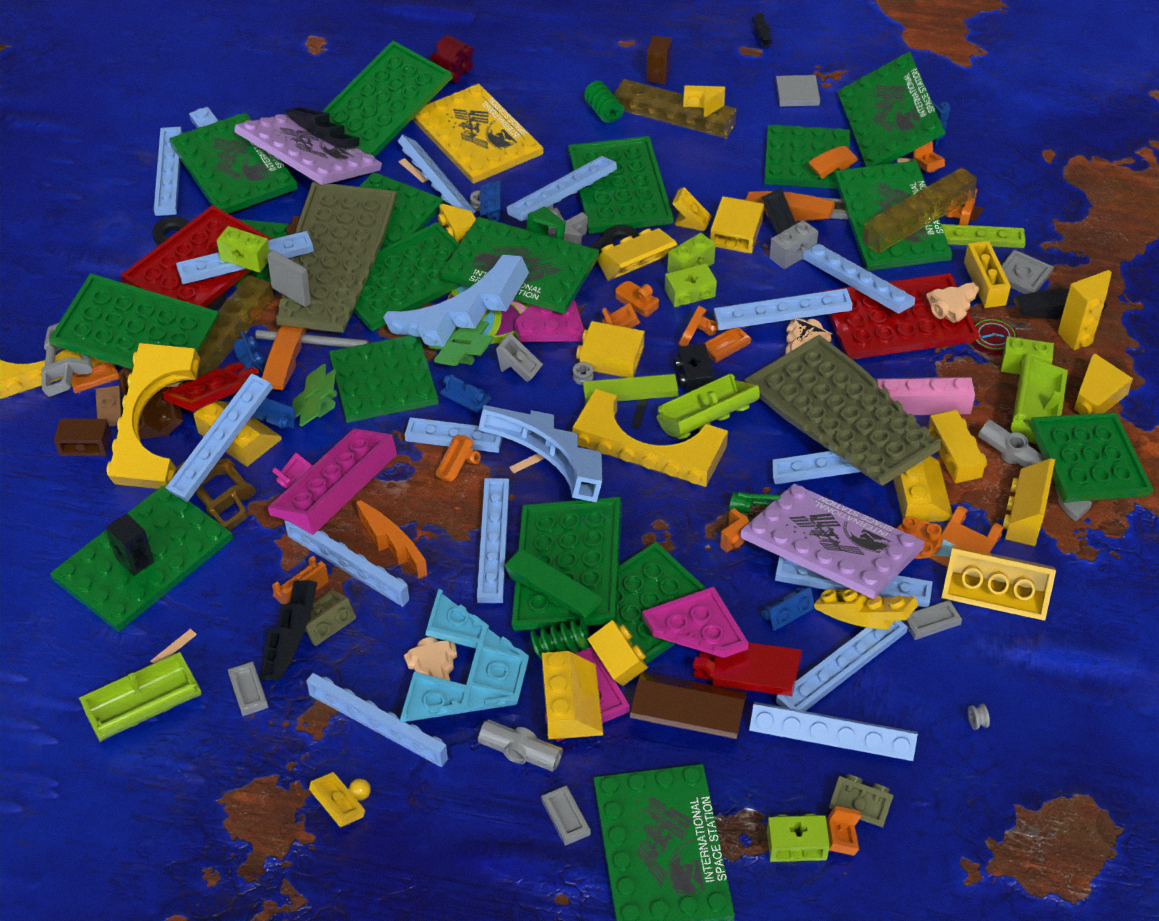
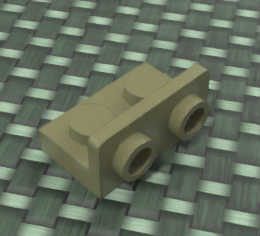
M332 589L313 602L305 629L313 645H319L356 619L348 598Z
M847 774L846 778L839 776L829 809L833 810L835 806L858 810L861 812V821L883 828L894 795L889 793L890 789L876 783L873 784V787L862 784L863 779Z

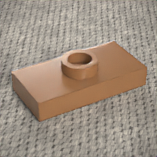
M119 385L96 389L97 418L107 419L109 427L117 426L119 417H122L121 390Z

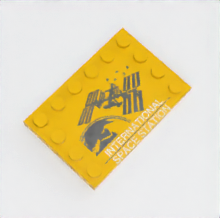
M480 84L473 85L427 104L412 119L473 184L543 154V147Z

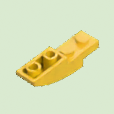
M850 588L843 590L827 589L822 592L821 597L814 603L816 610L830 617L852 625L873 629H889L895 621L907 620L918 606L915 596H877L875 599H872Z

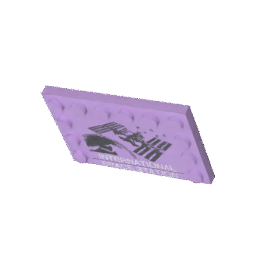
M277 114L269 118L262 117L259 120L245 121V123L235 125V133L321 185L381 170L382 163L374 159V156L366 154L356 147L344 149L332 145L302 128L287 114Z
M793 484L780 495V500L772 502L741 530L740 537L872 599H875L923 550L925 542L912 534L891 527L796 484Z

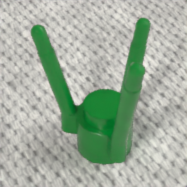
M734 492L730 501V510L735 508L738 512L745 515L746 512H751L753 504L769 506L772 502L765 500H780L781 496ZM747 516V518L751 522L753 519Z

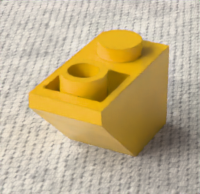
M446 204L439 205V224L455 240L461 243L476 221V218L469 210Z

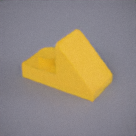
M684 85L683 107L704 108V117L724 106L725 87Z
M685 187L679 189L672 203L679 211L674 224L699 231L706 230L711 215Z

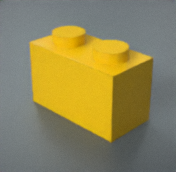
M612 620L590 636L588 641L613 680L624 686L646 670L648 666L643 660L646 658V655L637 644L634 646L630 641V638L633 636L624 624L620 626Z

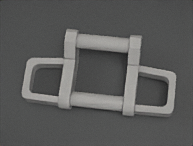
M59 323L48 327L44 342L46 357L41 375L42 391L48 397L69 390L73 372L86 375L92 372L93 367L90 361L91 357L81 354V359L68 357L55 362L56 351L63 348L50 345L49 338ZM63 376L60 382L51 385V380Z

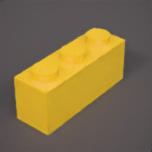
M990 241L968 243L964 264L972 282L979 287L978 295L984 308L1006 306L1011 285Z
M957 410L930 415L927 429L935 440H940L941 449L938 453L954 483L982 478L984 468L987 465L986 457L978 449L975 437L971 436L968 431L965 419L961 418Z

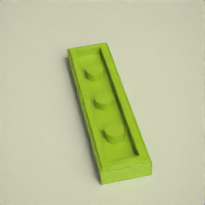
M941 224L948 244L968 245V243L990 241L991 246L1025 248L1024 228Z
M675 374L583 381L585 404H587L595 389L617 395V401L678 396Z

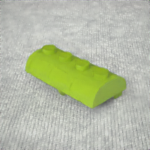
M1027 353L1023 355L1011 430L1012 433L1023 434L1027 437L1028 442L1037 444L1028 423L1032 417L1062 416L1068 370L1035 359V354Z
M728 374L658 407L660 414L656 417L666 434L677 439H684L691 435V431L695 429L702 430L705 424L711 425L710 422L714 420L720 421L729 418L730 413L734 411L748 409L750 407L749 404L760 398L759 386L734 380L735 376Z
M178 652L79 697L99 742L188 700L202 695L183 656Z

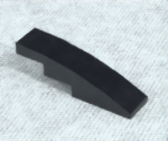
M301 106L286 109V114L314 136L344 149L359 146L360 137L344 134L345 125L330 122L329 113Z
M1069 289L1033 292L1015 296L1013 301L1023 316L1058 320L1063 314ZM1104 302V307H1103V309H1102V312H1103L1104 309L1107 307L1106 302Z
M311 580L293 582L290 604H281L277 628H268L259 680L280 681L304 635L318 582Z

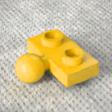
M332 772L311 781L309 790L339 827H343L363 818L365 809L358 801L365 800L370 795L371 787L365 779L359 778L353 780L347 789L337 775Z

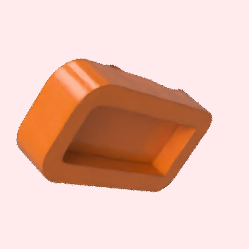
M969 187L964 207L947 203L944 215L960 218L959 225H968L978 189Z
M625 281L615 290V297L618 301L625 305L631 303L635 311L644 317L649 316L659 308V299L652 296L653 290L648 284L639 287L631 281Z
M698 306L678 345L688 346L697 328L711 336L716 333L718 329L716 321L704 317L707 309Z
M456 435L436 470V476L444 482H452L458 475L464 461L469 464L479 463L481 460L480 453L473 451L471 448L474 441L466 435Z

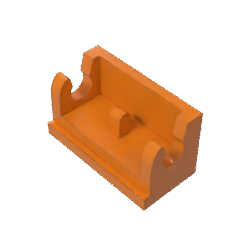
M311 556L308 559L309 566L282 586L279 585L278 581L272 585L273 596L281 604H290L293 582L301 580L318 582L317 591L329 582L326 565L322 561L317 564L315 556Z

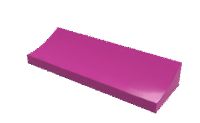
M353 428L268 506L270 516L289 521L314 535L397 455L392 434Z

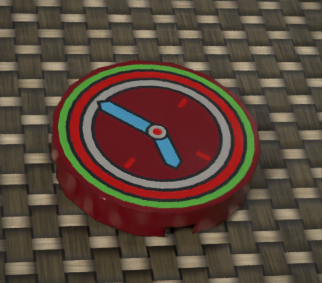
M994 318L983 319L975 323L980 336L979 339L972 342V345L982 353L985 351L989 352V355L1000 356L1003 355L1007 336L1017 338L1015 329L1003 320Z

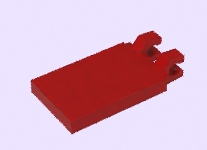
M235 362L227 365L224 369L217 368L196 377V380H189L177 387L162 392L163 399L168 403L193 412L238 392L251 374H258L259 370L258 368L250 367L236 374L238 369L244 368V364Z
M748 643V650L725 658L700 651V657H695L693 668L695 669L694 677L713 680L714 686L792 697L802 660V650Z

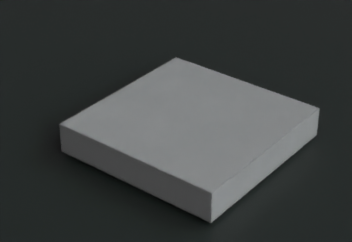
M816 75L776 76L780 107L820 105Z
M272 250L267 254L272 288L304 307L308 306L311 303L307 269Z
M1013 250L1001 265L1011 285L1010 288L1024 294L1038 292L1054 269L1053 266L1016 250Z

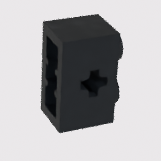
M705 343L678 347L677 357H674V366L676 371H680L679 384L680 387H684L686 393L715 381L714 371Z
M125 514L106 527L115 558L133 576L154 563L146 532L130 515Z

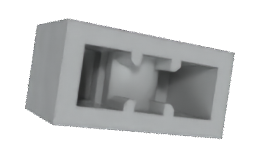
M804 220L771 238L769 258L783 269L788 268L803 259V251L817 245L818 231Z

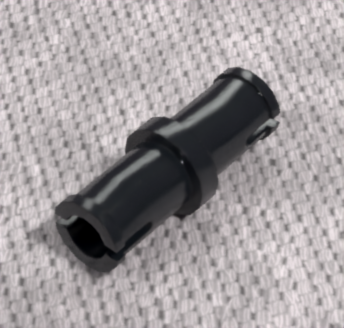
M756 13L755 17H752L755 25V34L759 37L761 46L768 48L773 44L770 27L766 23L764 15Z

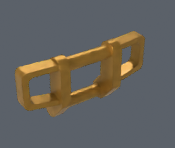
M226 458L220 459L195 494L206 506L208 514L211 517H215L223 527L231 531L247 519L249 515L240 500L251 498L255 495L256 490L250 483H246L235 470L234 463ZM182 462L180 465L176 467L177 472L184 464V462ZM227 474L235 486L230 487L213 500L202 486L216 475ZM236 502L240 511L228 521H223L219 514Z

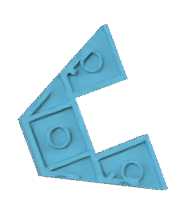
M438 589L425 635L476 648L467 685L414 672L400 722L517 705L529 655L521 649L515 648L505 637L502 636L500 638L489 630L488 624L476 615L468 613L463 605H456L443 595V590Z

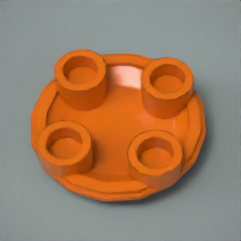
M906 517L903 519V523L896 528L925 541L923 550L914 559L929 558L942 547V529L938 524L917 520L914 517Z

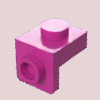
M295 453L281 471L274 467L272 472L278 476L276 481L288 489L313 465Z

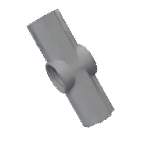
M988 420L978 434L979 438L999 450L1002 459L1009 464L1018 463L1025 468L1044 461L1043 455L1028 445L1027 437L1017 432L1010 433L992 420Z
M491 720L484 722L478 737V743L503 752L514 763L524 764L529 762L552 772L557 769L563 754V748L537 739V736L527 728L517 727L514 730Z

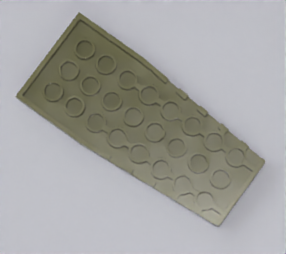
M312 182L297 224L296 233L308 232L314 252L290 258L293 262L307 269L311 303L304 307L283 294L279 302V313L276 315L277 325L341 333L345 331L384 242L397 200V191L328 183L321 185L317 182Z
M821 335L814 337L744 379V382L758 385L760 399L786 421L880 485H885L941 449L940 440H935L925 426L921 427L916 422V417L911 413L907 414L903 410L902 404L898 401L894 402L890 398V393L885 388L880 389L877 381L869 373Z

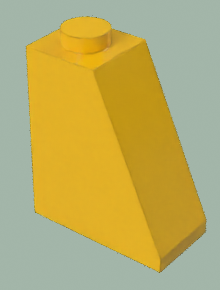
M1097 354L1092 355L1074 410L1079 414L1107 412L1128 395L1133 378Z

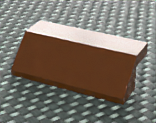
M126 367L118 373L123 397L127 395L129 388L128 376L133 371ZM163 387L146 403L139 420L140 440L167 436L183 422L181 408L163 399L162 392L173 387Z
M642 672L638 679L630 718L737 739L747 692Z

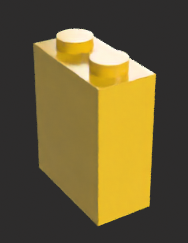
M722 196L711 227L710 240L718 248L752 254L763 221L764 204Z
M591 321L589 329L584 330L583 345L578 346L576 358L580 359V362L591 364L594 372L632 378L635 375L644 349L645 331Z

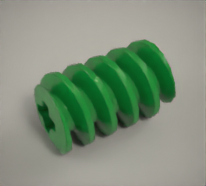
M594 81L587 86L584 92L585 101L603 122L613 123L621 118L624 113V106L602 81Z
M582 617L580 618V625H577L575 620L571 619L570 628H567L566 624L561 622L559 631L554 624L550 626V633H547L545 628L542 627L540 629V636L534 630H531L532 645L536 655L541 660L542 653L560 651L577 653L579 647L584 651L589 648V632Z

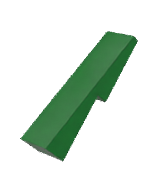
M522 548L504 565L512 580L545 594L549 602L583 618H586L602 602L601 596Z

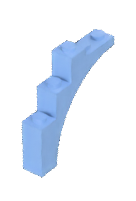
M502 255L495 266L481 280L455 297L422 309L387 311L383 318L392 334L421 337L424 344L445 346L456 327L475 329L487 309L507 311L529 271L522 256Z
M483 405L478 430L513 440L537 452L556 466L563 474L570 486L572 498L597 502L602 484L601 452L579 448L577 446V433L554 428L553 414L533 410L530 411V414Z

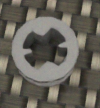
M480 190L470 195L471 206L476 211H480Z
M587 362L575 364L573 367L574 382L583 385V381H592L593 366Z
M979 704L977 708L974 705L968 707V718L971 727L974 730H978L980 726L988 728L990 718L985 704Z

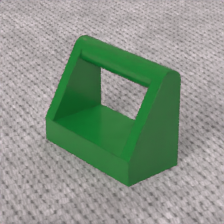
M544 206L528 213L526 230L548 236L549 226L556 228L555 238L564 240L566 223Z

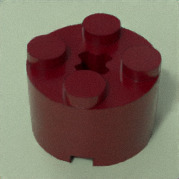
M450 35L444 36L437 43L436 47L438 50L436 54L432 53L430 61L450 71L453 77L450 81L458 83L465 72L469 73L472 70L473 63L471 60L474 48Z

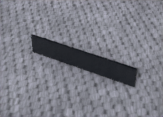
M648 399L638 400L631 428L640 429Z

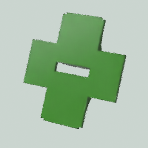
M480 321L475 329L459 327L457 331L454 330L445 346L429 345V348L441 350L434 359V362L457 366L459 363L472 365L475 361L473 355L481 356L494 339V336L482 335L489 323L487 321Z
M322 364L306 377L305 390L293 398L292 407L295 408V418L301 414L299 426H304L315 417L320 418L335 408V401L332 399L337 395V391L334 390L336 370L334 369L326 375V364Z

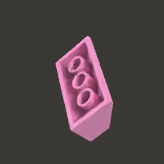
M970 377L874 378L877 381L878 387L880 389L885 388L890 393V398L894 402H900L907 414L934 415L957 410L959 414H971L975 392L972 378Z

